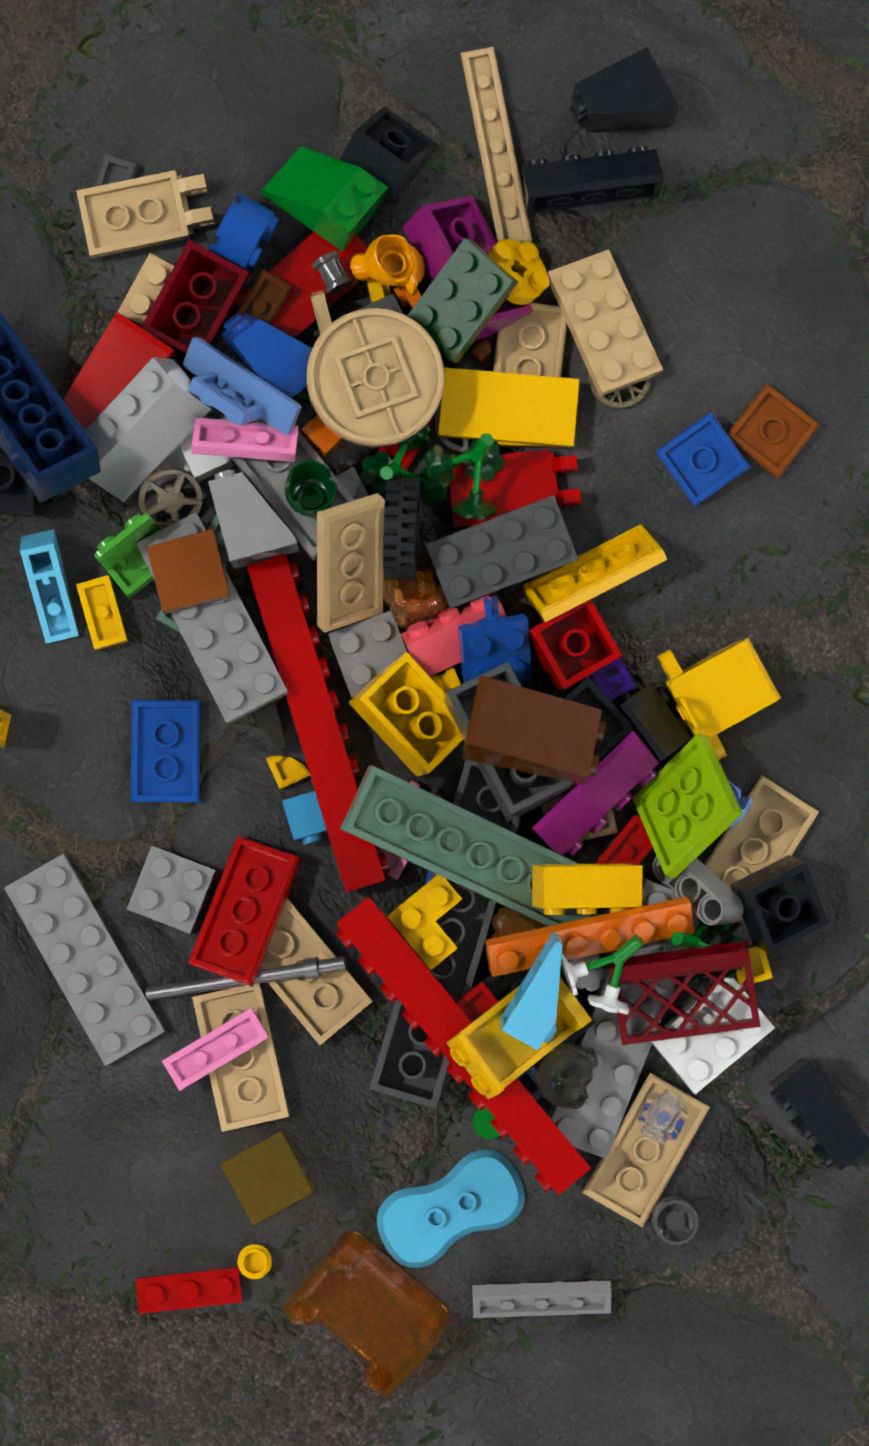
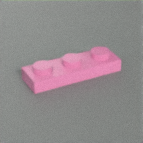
M195 418L191 444L192 454L295 462L299 426H294L291 434L284 435L267 423L249 422L239 425L229 420Z
M250 1008L164 1059L162 1062L180 1091L269 1038V1035L254 1009Z

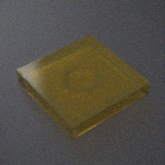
M282 1131L220 1164L253 1225L314 1192Z

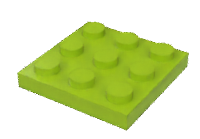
M697 733L632 798L665 876L674 879L743 814L708 736Z

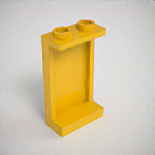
M561 977L555 1022L557 1029L552 1039L548 1043L543 1042L539 1050L501 1030L499 1019L519 986L446 1042L451 1048L450 1054L457 1064L465 1067L472 1077L471 1082L474 1088L480 1094L485 1095L488 1099L500 1094L507 1085L571 1034L592 1021Z

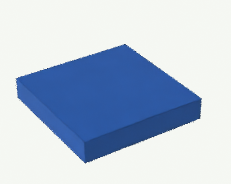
M712 412L656 451L694 507L751 468Z

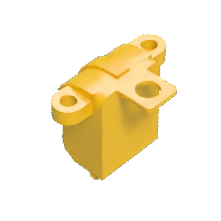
M749 637L718 650L683 671L670 650L657 656L668 678L665 683L677 703L676 708L683 720H686L694 736L697 733L708 736L718 760L727 756L717 736L718 733L781 698Z

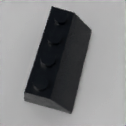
M637 146L628 149V153L614 154L612 150L597 152L594 154V157L581 158L580 155H567L557 162L548 163L547 159L531 160L527 162V165L522 166L521 170L526 212L529 214L657 198L660 195L664 182L657 150H648L646 146Z

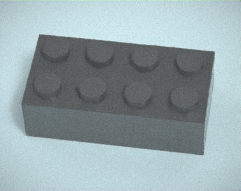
M554 495L426 544L450 608L578 560Z
M509 662L480 675L521 686ZM480 676L447 691L444 699L464 741L466 740L474 696ZM476 762L507 822L568 793L573 784L570 781Z

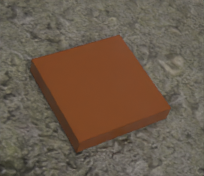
M766 384L727 435L739 450L778 479L820 424L770 385Z
M213 529L146 546L164 614L231 596Z

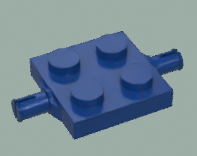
M488 597L484 598L485 618L475 623L458 626L463 683L506 662H509L519 683L532 681L528 618L525 614L508 617L501 616L498 612V598L490 597V600Z

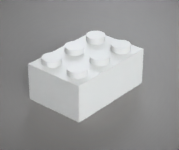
M723 977L725 982L735 989H739L740 985L734 978ZM718 984L708 999L723 1009L733 994ZM744 991L742 994L749 998L747 993ZM739 998L727 1012L737 1020L752 1018L750 1006ZM695 999L683 1011L689 1013L699 999ZM703 1003L693 1018L702 1024H710L718 1016V1013ZM758 1008L760 1027L651 1042L691 1092L696 1095L775 1027ZM677 1014L664 1026L668 1029L677 1028L684 1018ZM723 1017V1019L720 1022H725L728 1020ZM688 1022V1024H687L685 1027L694 1026V1025H692L690 1022Z

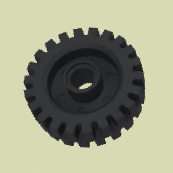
M393 477L387 481L383 574L384 578L415 579L420 533V478Z

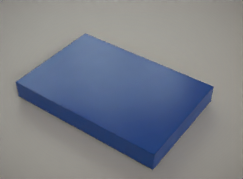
M132 700V803H200V700Z

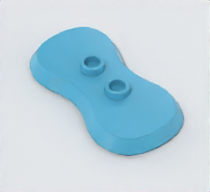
M485 1149L474 1151L463 1157L445 1177L437 1182L426 1186L404 1188L389 1195L383 1201L377 1213L378 1232L386 1250L399 1264L409 1268L426 1267L439 1260L460 1238L473 1232L494 1230L510 1224L523 1209L525 1202L524 1187L517 1170L502 1153Z

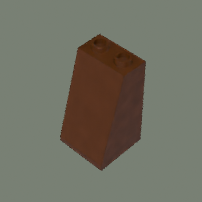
M480 676L474 696L462 759L585 785L589 775H596L600 755H595L594 749L596 741L602 742L606 722L600 721L601 709Z

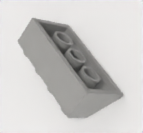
M153 357L85 430L98 449L101 469L100 473L88 479L122 502H128L141 488L145 479L157 471L193 433L195 418H207L214 410L212 406L205 405L199 400L197 395L188 390L191 380L174 359Z

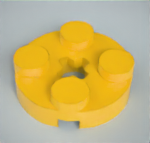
M503 239L488 251V255L518 281L506 299L509 302L518 305L530 304L549 286L550 281L545 266L539 257L537 247L533 243Z

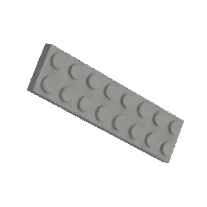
M642 878V906L677 899L673 889ZM692 912L695 931L701 920ZM671 938L646 943L632 956L687 949V947L676 946L672 943ZM609 965L605 971V978L601 981L597 991V996H603L606 985L611 983ZM669 978L660 979L653 989L669 999L676 983ZM652 980L643 982L649 985ZM635 983L620 984L622 996L633 1004L644 992V989ZM648 994L638 1008L654 1018L664 1004L651 994ZM592 1006L589 1014L596 1023L580 1035L548 1116L573 1147L605 1158L611 1149L652 1042L622 1045L617 1013ZM634 1012L626 1023L628 1035L643 1033L650 1023ZM654 1027L651 1031H657L658 1029Z

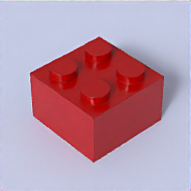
M591 599L547 622L543 620L529 628L530 646L556 691L570 687L622 656Z

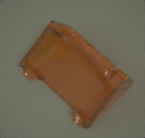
M346 1231L342 1234L281 1308L288 1315L289 1319L297 1325L310 1326L318 1320L369 1363L365 1369L367 1384L386 1400L435 1348L451 1320L448 1310L441 1302L368 1240L354 1231Z

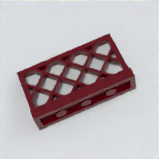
M748 940L631 956L623 964L618 982L620 991L617 999L626 1003L630 1010L626 1015L617 1013L622 1045L760 1027ZM614 963L609 964L610 979L613 976ZM744 968L746 980L738 990L723 980V977L730 969ZM715 971H721L718 976L713 973ZM704 973L714 980L703 995L688 985V982L695 974ZM679 976H686L684 980L679 978ZM669 978L679 985L669 999L653 989L660 979ZM652 980L649 985L643 982ZM635 983L644 989V992L633 1004L622 996L620 984ZM718 984L733 994L723 1009L708 999ZM746 988H748L749 998L742 994ZM683 989L699 999L689 1013H686L673 1003ZM648 994H651L664 1004L654 1018L638 1008ZM739 998L750 1006L752 1018L737 1020L727 1012ZM703 1003L718 1013V1016L710 1024H702L693 1018ZM668 1008L684 1018L677 1028L668 1029L658 1022ZM634 1012L650 1023L643 1033L628 1035L626 1023ZM723 1017L728 1020L725 1022H720L723 1019ZM688 1022H690L692 1025H694V1026L685 1027V1026L688 1024ZM654 1027H656V1028L658 1029V1031H651V1030H652Z

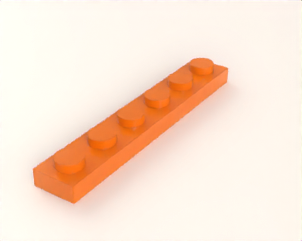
M686 896L485 940L489 971L492 977L530 969L552 932L559 935L562 942V953L567 960L618 950L635 934L641 937L644 944L669 939L674 932L692 934L694 933L691 902Z

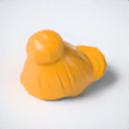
M382 235L369 245L366 253L355 254L351 259V270L355 278L361 281L371 277L382 285L405 286L407 291L414 296L416 295L419 283L425 275V263L419 251L408 244L404 237L400 235Z

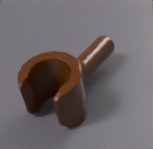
M486 338L475 340L477 343L469 349L481 364L492 356L491 344Z

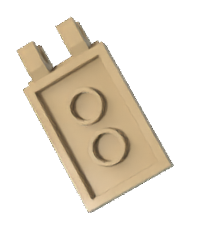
M173 170L76 190L91 259L189 239V235L194 234L193 229L215 225L211 207L189 210L186 196L193 197L208 193L204 174L182 178V175L177 176L176 171Z

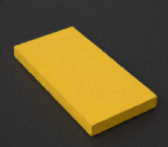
M444 368L445 381L441 399L439 437L479 440L482 434L487 433L497 442L574 447L579 379Z
M641 524L577 556L578 560L550 570L523 584L522 588L544 622H547L666 561L667 558L664 550Z

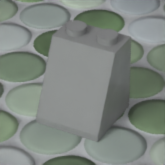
M233 469L222 471L214 475V480L208 481L229 561L234 569L283 554L288 555L299 552V547L293 533L242 472L235 474Z

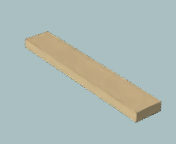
M494 47L461 53V61L497 243L503 239H514L522 243L529 241L532 243Z

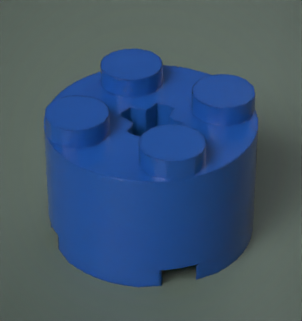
M239 193L236 202L233 201L215 234L218 236L215 244L211 243L208 250L244 270L253 272L263 250L259 246L262 241L269 243L277 228L279 219L274 217L275 212Z

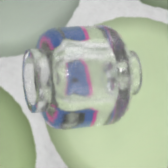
M665 1089L663 1093L654 1092L649 1094L638 1115V1123L642 1127L641 1133L647 1138L665 1144L667 1140L677 1139L688 1117V1109L681 1103L683 1098L676 1092Z

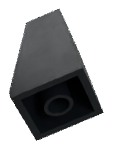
M645 47L575 83L573 96L571 97L572 106L569 107L577 125L583 124L587 132L668 128L674 125L679 105L648 47Z

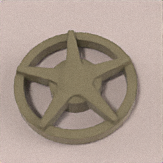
M174 467L163 468L153 472L143 482L138 496L139 507L143 515L149 513L151 516L162 510L170 513L173 520L172 523L161 522L153 518L159 528L164 529L178 522L177 511L183 505H194V508L186 517L195 512L198 514L202 505V491L197 480L189 472ZM164 475H179L174 484H167L161 487L153 482ZM184 478L194 485L196 498L184 496L181 491ZM151 486L157 492V503L146 510L144 503L145 494L148 487Z

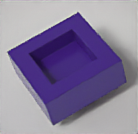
M620 658L589 675L594 684L610 701L636 687Z

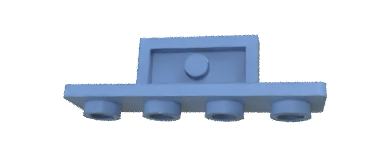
M200 337L192 338L183 361V367L196 375L191 380L188 388L189 391L197 395L199 400L205 405L215 407L224 413L225 417L232 423L243 425L261 419L284 435L292 433L301 410L299 403Z

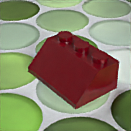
M188 240L141 328L174 349L175 354L184 359L192 338L200 337L213 346L249 280V272Z

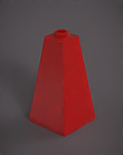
M118 312L113 316L63 399L84 430L96 420L153 357L174 359L177 364L180 363L174 349Z

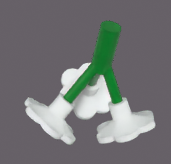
M635 934L612 955L601 959L598 954L568 962L562 953L561 967L573 996L578 995L577 988H586L591 992L596 991L600 987V981L605 978L606 972L604 967L614 963L615 968L611 983L606 985L604 995H589L587 1000L590 1005L602 1008L605 1011L628 1014L630 1010L628 1005L617 999L620 991L618 982L624 962L644 946V941L641 937Z

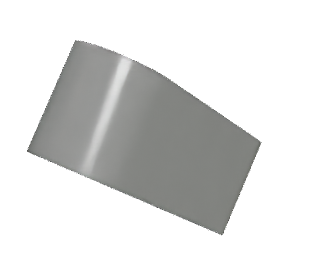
M657 856L655 857L653 872L656 878L664 886L673 889L674 895L677 898L687 896L691 902L692 912L707 925L734 924L741 919L743 914L741 899L698 858L674 879L665 876Z

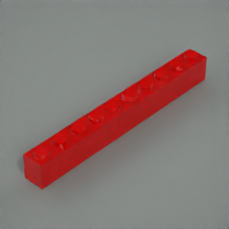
M286 554L247 565L277 668L289 692L286 695L345 891L348 894L386 882L384 874L390 873L385 853L378 854L375 845L340 829L357 793L358 787L354 776L360 775V770L355 755L348 756L345 748V743L351 741L345 722L340 724L337 722L334 711L340 710V705L335 690L328 692L325 678L331 676L325 657L318 659L315 646L321 645L315 625L308 627L305 614L311 611L306 594H298L295 582L301 580L296 562H289Z
M369 896L336 922L340 929L335 934L348 949L353 945L362 955L357 961L370 976L376 972L384 981L379 988L392 1003L397 999L406 1008L402 1016L415 1030L420 1026L429 1036L424 1040V1043L433 1054L438 1057L442 1053L451 1064L446 1069L456 1082L460 1084L465 1080L473 1090L468 1096L478 1109L482 1111L487 1107L495 1118L490 1123L501 1137L504 1138L508 1134L517 1144L512 1150L524 1165L530 1161L539 1171L534 1177L546 1192L553 1188L560 1195L591 1169L518 1078L507 1085L504 1091L490 1099L480 1094L474 1088L471 1082V1075L464 1066H460L455 1062L450 1054L451 1048L446 1043L472 1022Z

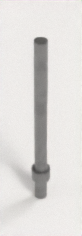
M345 956L323 960L314 957L304 959L303 963L260 969L254 984L304 976L306 979L320 978L323 973L347 970V960ZM222 976L146 987L145 993L147 1000L151 1001L247 985Z

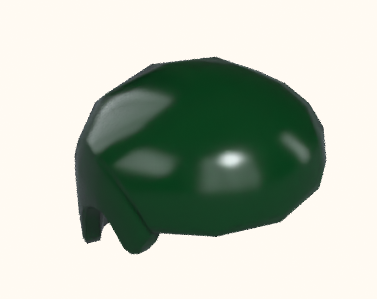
M311 459L300 461L290 469L285 481V496L295 512H299L303 516L314 517L317 516V512L331 508L334 505L337 483H335L331 476L329 466Z

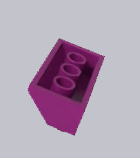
M473 196L424 205L402 227L411 245L423 257L425 271L431 283L464 238L473 240L487 254L497 244ZM505 299L475 340L486 338L526 317L533 312L530 304L518 305Z
M632 731L598 763L595 776L589 775L585 785L577 783L530 829L551 851L561 856L565 854L570 858L584 845L579 840L589 830L595 834L608 821L604 815L611 808L615 807L619 811L633 797L629 791L638 782L644 787L657 774L654 767L659 763L658 760Z

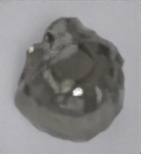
M571 1043L560 1044L558 1048L551 1050L538 1067L536 1074L538 1092L552 1105L570 1109L581 1108L589 1099L587 1085L592 1081L593 1069L598 1065L596 1051L592 1047L585 1048Z

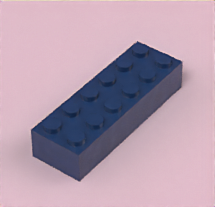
M0 312V445L37 499L42 503L100 473L98 449Z

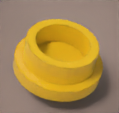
M250 1244L241 1250L237 1260L238 1268L245 1277L260 1279L270 1271L272 1266L271 1254L262 1245Z

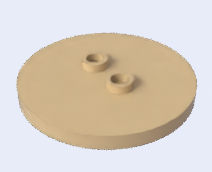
M380 308L357 310L331 323L316 340L309 356L306 372L309 399L320 420L339 437L354 444L369 447L394 445L409 439L423 429L439 406L445 381L444 366L440 352L428 332L406 315Z

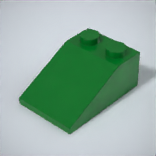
M300 147L262 189L261 194L343 252L381 208L388 187L361 167Z

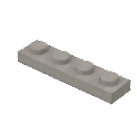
M589 1280L584 1282L556 1281L553 1283L522 1282L518 1284L472 1285L473 1318L611 1313V1281Z

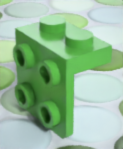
M145 513L142 516L141 514L133 516L125 523V529L116 537L111 535L101 541L97 546L98 551L94 554L95 558L107 570L129 599L154 580L136 545L137 542L161 530L149 513Z

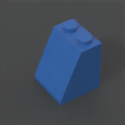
M239 313L224 324L225 330L220 333V336L240 362L243 361L252 373L290 398L307 386L306 372L309 356L312 351L311 347L248 314L241 316Z

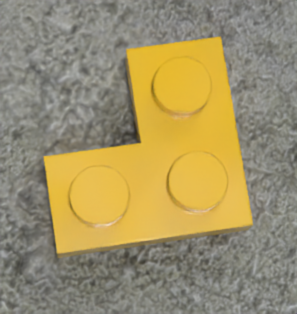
M436 875L387 916L430 970L457 949L456 945L437 924L436 920L462 900L450 883L439 875Z

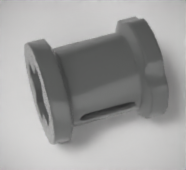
M338 251L327 253L312 263L314 270L319 271L327 287L325 292L328 296L340 293L354 283L352 276H347L339 260L340 254Z

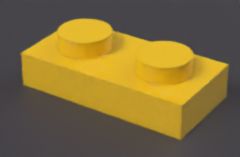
M107 575L76 584L94 650L128 642L110 576Z

